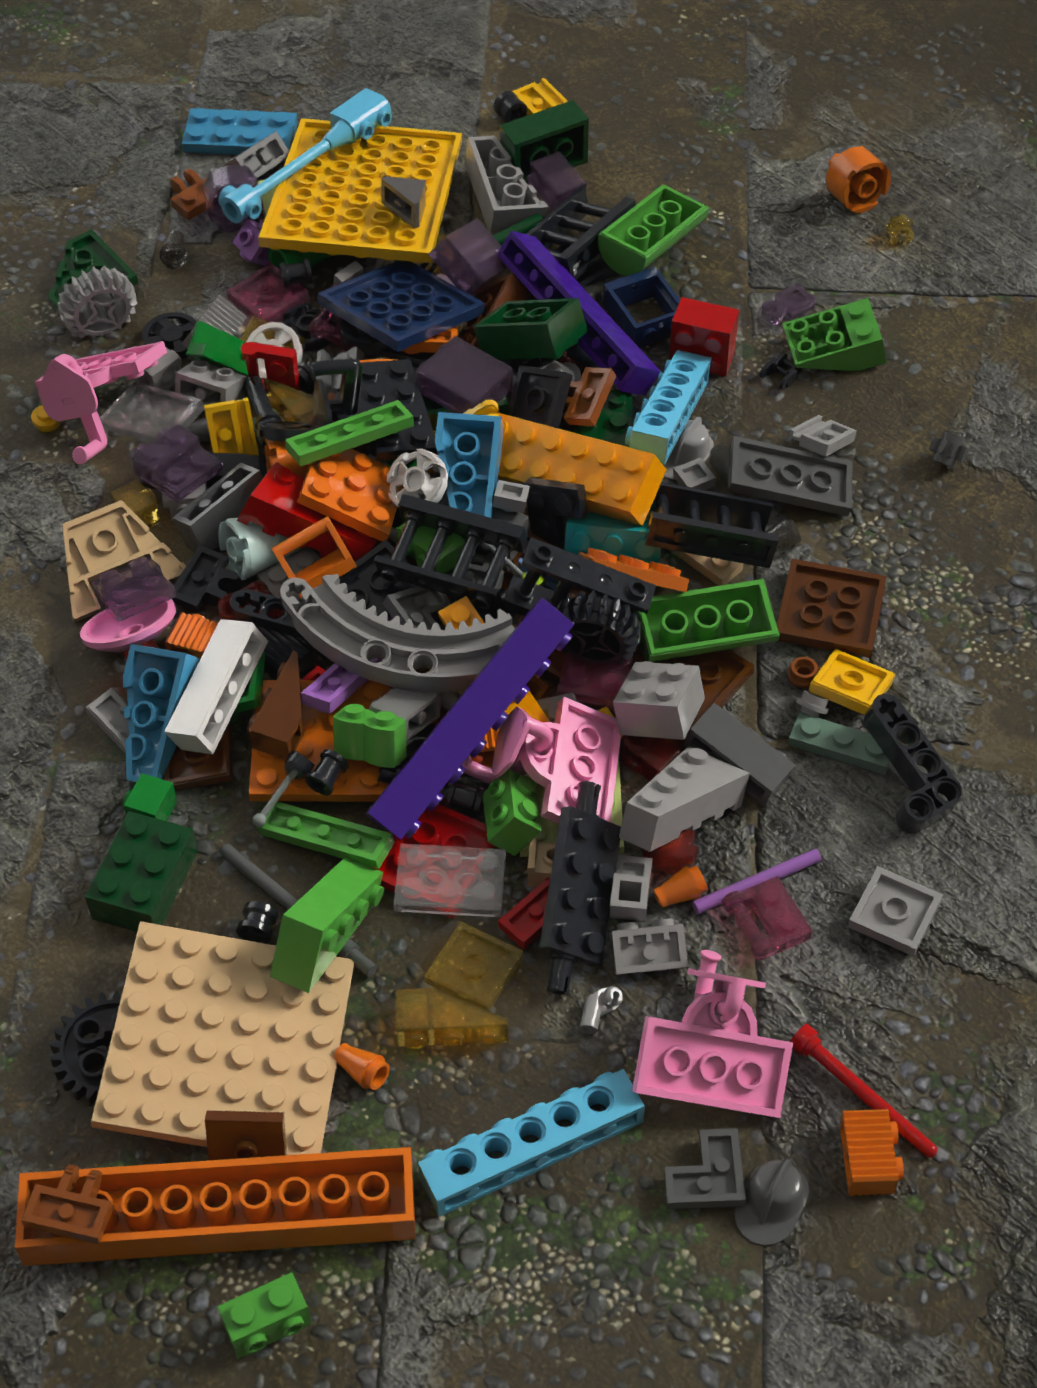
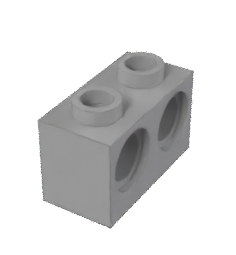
M276 131L222 166L235 187L238 188L243 184L252 182L287 159L289 150Z

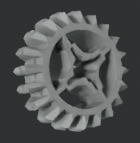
M105 265L99 271L92 267L91 272L86 273L82 270L80 277H72L71 284H64V292L59 293L60 301L57 303L63 324L66 325L72 334L78 335L80 339L86 335L93 339L97 335L104 336V334L112 333L117 328L122 329L124 322H131L130 315L136 313L135 305L138 304L135 289L127 276L115 268L109 270Z

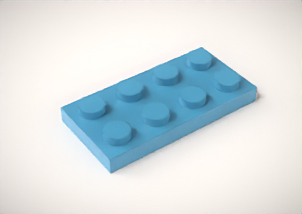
M190 108L182 140L183 152L239 155L276 131L290 151L298 122L297 113Z

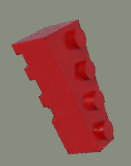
M275 462L248 498L236 521L248 525L250 521L262 526V532L274 537L278 533L290 538L326 516L297 503L304 479L293 473L290 469ZM329 517L354 562L371 551L378 542L377 539ZM329 531L299 547L301 549L313 548L318 550L319 556L322 558L339 549Z

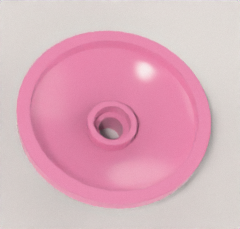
M151 595L130 599L113 605L92 617L82 627L80 637L87 647L104 652H127L131 644L147 646V644L158 638L170 625L175 616L176 607L173 600L166 596Z

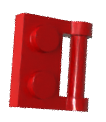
M257 342L244 343L241 346L242 358L246 360L247 374L251 378L253 385H256L253 376L260 377L258 358L264 359L267 380H261L266 394L298 400L301 394L296 349Z

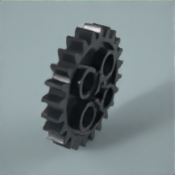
M115 991L112 1000H107L104 993H100L99 1002L95 1004L90 998H85L86 1008L83 1010L73 1005L74 1017H61L65 1029L55 1028L54 1035L58 1041L50 1042V1048L54 1054L50 1056L52 1066L55 1067L56 1079L62 1080L61 1083L65 1092L73 1089L75 1100L78 1101L86 1094L89 1106H92L97 1099L121 1001L119 991ZM90 1033H96V1034H98V1035H97L95 1038H93V1039H90V1040H84V1039H83L86 1035H88V1034H90ZM94 1066H103L96 1073L88 1072Z

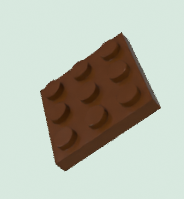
M791 559L777 621L780 635L778 641L830 651L838 649L847 654L871 658L887 576Z

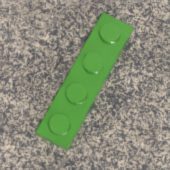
M399 400L285 439L286 450L301 467L413 427L414 417Z
M278 801L266 816V824L263 827L256 826L259 835L342 859L348 857L377 869L381 867L395 842L392 833Z

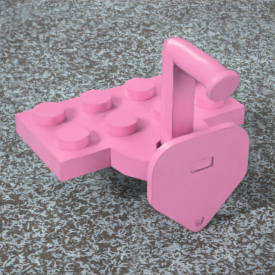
M163 341L74 359L68 354H62L51 360L44 376L35 381L44 410L50 418L56 421L81 418L90 443L84 447L78 446L73 450L72 457L75 463L85 464L107 446V436L97 412L98 399L94 388L115 382L122 376H126L130 380L144 375V369L157 365L158 359L167 353Z
M563 697L557 703L554 723L540 722L533 719L520 707L514 708L508 714V718L498 731L492 769L473 761L470 755L462 763V766L465 768L463 773L488 784L502 776L508 769L520 775L528 773L535 782L545 787L541 817L558 824L561 808L570 806L576 808L579 782H594L601 785L596 814L599 818L611 822L621 735L616 718Z
M711 950L700 951L702 958L699 970L688 968L687 974L698 976L694 1001L687 1007L682 1022L645 1016L632 1092L780 1118L793 1043L757 1036L756 1017L752 1008L743 1000L746 985L765 988L766 983L715 973L717 962L721 960V955ZM714 979H715L714 990H713V992H712L713 982H714Z

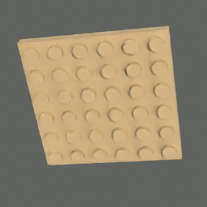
M140 921L91 1120V1127L207 1147L205 1129L207 1110L284 1112L287 1155L321 1153L337 1064L333 1057L341 1042L354 962L352 959L335 957L312 990L307 993L270 977L276 949L275 945Z

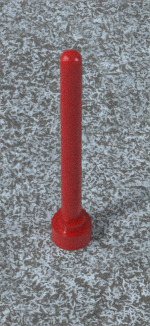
M807 1023L795 1033L790 1042L793 1043L792 1049L798 1055L802 1056L804 1054L807 1058L812 1056L872 1110L888 1109L890 1122L896 1121L898 1133L926 1157L932 1158L936 1156L937 1146L821 1045L823 1041L818 1038L819 1033Z

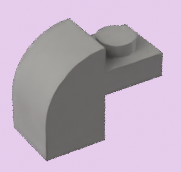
M618 855L616 872L613 877L610 919L646 922L652 858Z

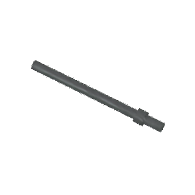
M228 843L221 848L220 855L284 908L289 910L298 901ZM349 938L337 956L352 959L355 967L367 977L372 976L377 970V965L359 951L360 947Z

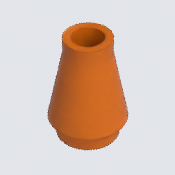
M696 865L690 868L685 866L662 885L653 889L654 896L661 908L701 898V894L708 891L705 879Z
M347 1043L341 1044L334 1053L333 1058L337 1061V1064L363 1089H379L389 1075L390 1066L385 1062V1058L382 1055L352 1047Z

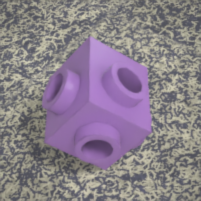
M247 219L233 243L240 249L239 254L246 261L270 268L269 248L259 247L258 237L264 221L261 220L258 223Z

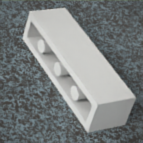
M220 619L164 731L181 750L214 754L268 643V640L252 622Z

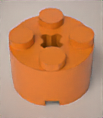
M852 147L841 154L836 153L830 158L828 163L829 169L826 175V189L852 212L863 213L871 210L878 204L876 200L880 195H886L891 184L890 170L865 147Z

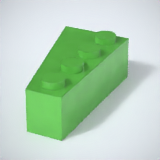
M345 857L286 911L281 921L270 977L309 993L372 907H376L381 901L384 887L380 886L383 872Z

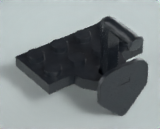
M351 358L324 360L313 363L307 362L311 378L315 380L313 404L316 425L322 427L331 424L332 419L336 422L399 400L413 415L414 426L372 441L371 446L376 461L396 460L401 454L405 452L410 454L417 451L416 449H425L436 455L438 454L435 445V434L410 359L361 363L359 360ZM342 374L340 392L334 400H328L323 380L316 379L317 376Z

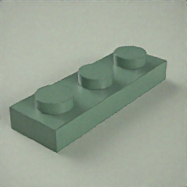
M799 712L789 737V746L886 775L890 761L870 733Z

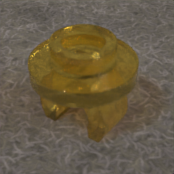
M898 215L892 217L890 222L885 225L886 231L891 232L890 242L892 245L898 243L899 233L905 235L907 243L913 240L914 233L911 229L914 226L913 219L907 218L906 215Z

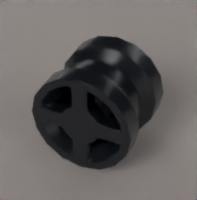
M512 91L501 93L494 101V111L498 116L502 117L505 123L525 117L527 114L526 104L519 100Z
M247 902L242 911L244 919L238 923L236 933L243 940L264 944L269 943L272 937L271 926L277 922L278 912L275 908L263 902Z

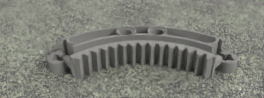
M338 574L323 576V584L313 589L301 578L288 579L280 588L282 604L292 617L294 627L315 649L334 663L354 674L400 689L441 693L465 691L515 629L512 625L510 614L505 613L501 609L497 610V619H494L489 614L485 615L484 624L477 618H474L472 627H468L464 621H460L459 628L454 629L451 622H447L445 630H441L439 624L434 622L431 630H427L426 624L421 621L417 628H413L411 619H408L404 625H400L399 616H395L391 621H388V613L386 611L377 616L374 605L366 609V601L364 599L356 601V593L354 591L348 593L346 583L340 584ZM295 590L296 593H301L304 606L300 608L296 597L290 596L291 591ZM376 657L383 659L379 663H372L369 660ZM419 668H428L430 671L427 673H418L416 670Z

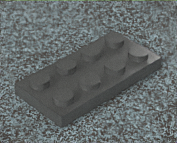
M738 436L733 437L730 444L728 491L848 516L851 512L852 461L829 456L825 457L820 454Z

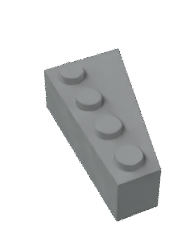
M495 136L468 137L464 164L490 237L537 213L545 218L548 213V205L537 198V191L532 185H528L523 179L524 174L520 168L512 165L510 155Z
M688 746L627 802L619 838L651 852L679 838L681 831H693L701 827L703 820L708 818L716 820L723 816L724 810L730 808L734 811L741 807L750 773L712 757L702 749Z

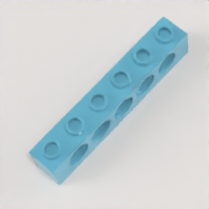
M677 350L672 360L667 359L664 373H659L656 386L653 385L651 387L649 399H644L641 413H636L633 427H628L625 445H629L630 448L653 453L663 465L666 464L707 386L711 357Z
M622 1069L615 1073H603L587 1086L580 1089L578 1087L570 1088L554 1101L547 1104L543 1102L537 1103L521 1116L514 1119H502L495 1123L488 1131L479 1135L469 1134L460 1139L455 1146L444 1151L437 1149L425 1155L422 1161L418 1162L419 1179L438 1217L643 1123L645 1105L638 1093L632 1092L633 1084L625 1070ZM595 1104H600L605 1106L607 1109L601 1112H597L592 1110L590 1107ZM560 1120H569L573 1123V1125L569 1127H560L556 1124V1122ZM527 1135H534L539 1140L534 1143H527L522 1138ZM492 1151H501L505 1154L499 1159L487 1156ZM460 1166H464L470 1169V1171L464 1175H458L452 1172L455 1168Z

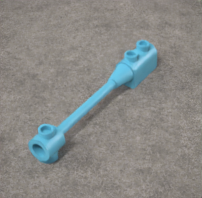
M365 88L330 112L331 129L322 138V141L254 188L248 184H243L238 188L230 185L224 187L219 195V204L225 216L234 223H240L247 217L256 219L262 210L260 197L327 150H332L345 144H352L360 138L368 140L373 135L375 127L378 125L387 127L392 120L391 106L387 99L381 94Z

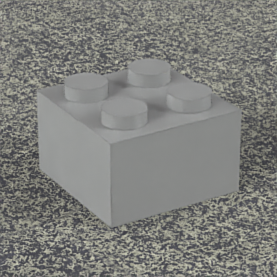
M635 662L613 701L620 735L684 740L705 700L699 666L684 665L682 663Z

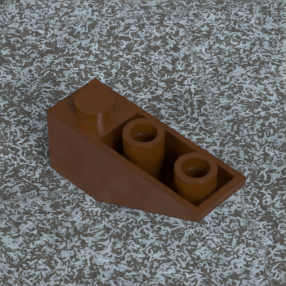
M295 651L291 653L287 662L281 663L273 688L269 687L266 690L262 700V707L258 715H252L247 728L253 749L286 760L292 750H296L304 735L298 652Z

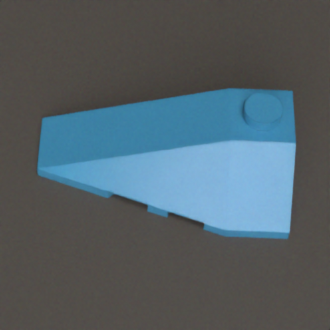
M438 412L435 445L438 457L444 462L448 473L446 492L450 507L492 518V505L497 487L504 434L501 416Z
M136 644L130 645L123 674V688L127 689L128 706L124 707V718L128 719L129 737L125 740L126 776L128 781L137 782L141 773L159 779L163 778L177 746L164 731L200 658L182 652Z

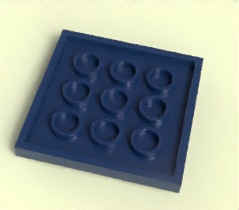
M402 260L395 261L318 293V304L397 352L459 324L468 322L480 314H484L485 303L417 264Z

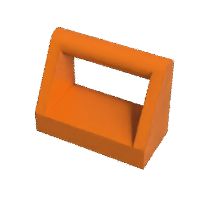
M328 516L271 548L288 578H301L312 589L323 584L322 577L327 574H338L340 577L357 567ZM329 531L339 549L294 574L284 556Z

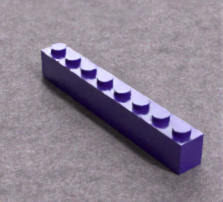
M510 231L497 256L537 300L579 298L588 332L578 340L577 344L599 368H612L616 374L614 384L620 391L646 396L661 372L657 366L535 236Z
M544 598L536 602L364 815L385 832L392 833L396 841L401 840L404 836L410 839L422 824L418 820L425 809L431 812L444 797L440 791L445 784L449 782L453 785L463 774L465 768L462 766V763L469 755L475 758L484 748L487 741L483 737L491 728L497 731L509 715L504 712L512 701L518 704L528 693L530 688L526 684L532 676L535 675L539 678L551 664V661L547 658L553 650L557 649L560 652L570 641L572 635L569 633V630L574 626V623Z

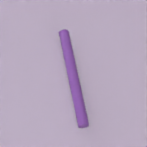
M813 849L692 901L693 910L698 915L821 862V855L817 849Z

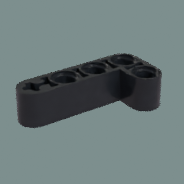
M891 694L878 695L865 713L864 724L912 791L897 810L896 822L903 831L914 834L946 817L961 800L963 795L962 787L900 700ZM897 738L905 740L908 746L901 744ZM917 765L924 767L928 773L921 772ZM937 793L943 794L948 801L940 799ZM909 808L917 810L921 817L913 815Z

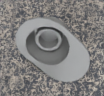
M697 416L694 420H688L664 465L667 469L664 475L665 478L675 480L673 477L675 467L700 457L705 462L711 455L714 443L709 436L708 430L702 424L700 417Z

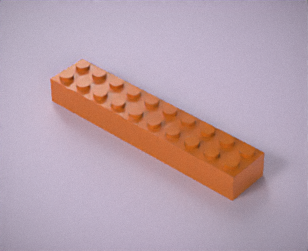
M411 1147L79 1169V1177L73 1193L81 1194L89 1172L92 1169L102 1172V1180L96 1198L111 1201L113 1206L100 1244L24 1227L21 1219L35 1184L57 1189L64 1170L20 1173L15 1249L23 1266L416 1239Z

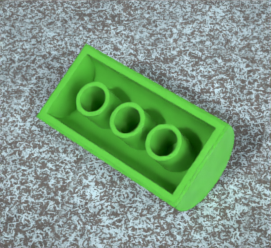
M663 184L599 233L598 246L600 253L608 266L621 275L628 276L641 272L707 218L709 207Z
M764 579L653 596L647 614L635 610L638 614L637 620L641 622V639L639 642L644 660L650 662L777 642L780 636Z

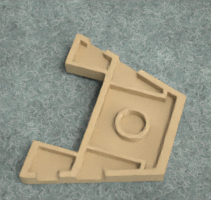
M122 500L62 524L71 611L74 623L101 612V606L89 584L90 581L149 558L162 585L165 586L177 581L186 567L183 562L181 563L171 553V550L164 543H161L149 531L150 528Z

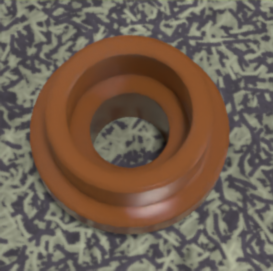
M798 657L788 666L787 678L796 687L809 688L811 681L820 669L813 659Z

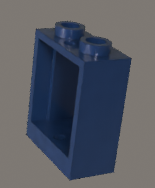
M656 266L604 283L603 306L615 323L639 348L671 337L672 320L680 299ZM653 297L666 315L637 324L625 306Z

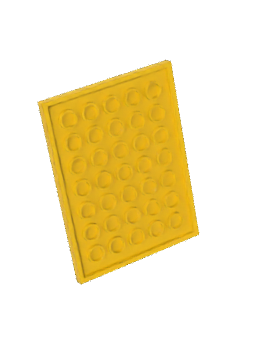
M301 118L284 166L322 141V138L331 129V122ZM378 125L374 128V133L368 140L360 138L352 144H345L335 149L327 150L277 185L258 237L259 247L272 250H297L302 253L318 252L328 255H350L357 258H381L387 261H412L417 264L431 263L462 144V133L391 126L383 127ZM388 176L426 180V206L418 228L414 229L381 203V178Z

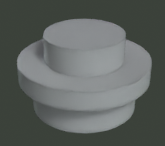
M804 690L802 696L797 697L796 702L801 705V712L817 718L820 713H828L829 708L826 707L829 702L828 699L813 694L808 690Z

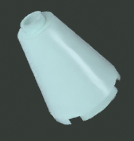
M228 518L219 524L218 531L220 551L226 550L229 558V564L226 569L238 573L241 580H247L279 563L271 548L288 539L287 537L278 533L273 537L262 532L263 527L249 521L248 525L236 521L238 518ZM297 548L286 554L284 558L286 559L303 549Z

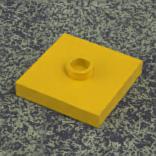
M834 649L811 681L808 691L865 715L874 699L878 695L886 694L894 681L895 673Z

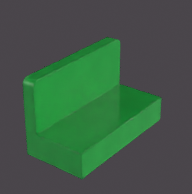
M197 321L186 355L197 360H205L210 365L219 368H229L235 373L248 376L246 362L242 360L241 346L246 342L207 323Z

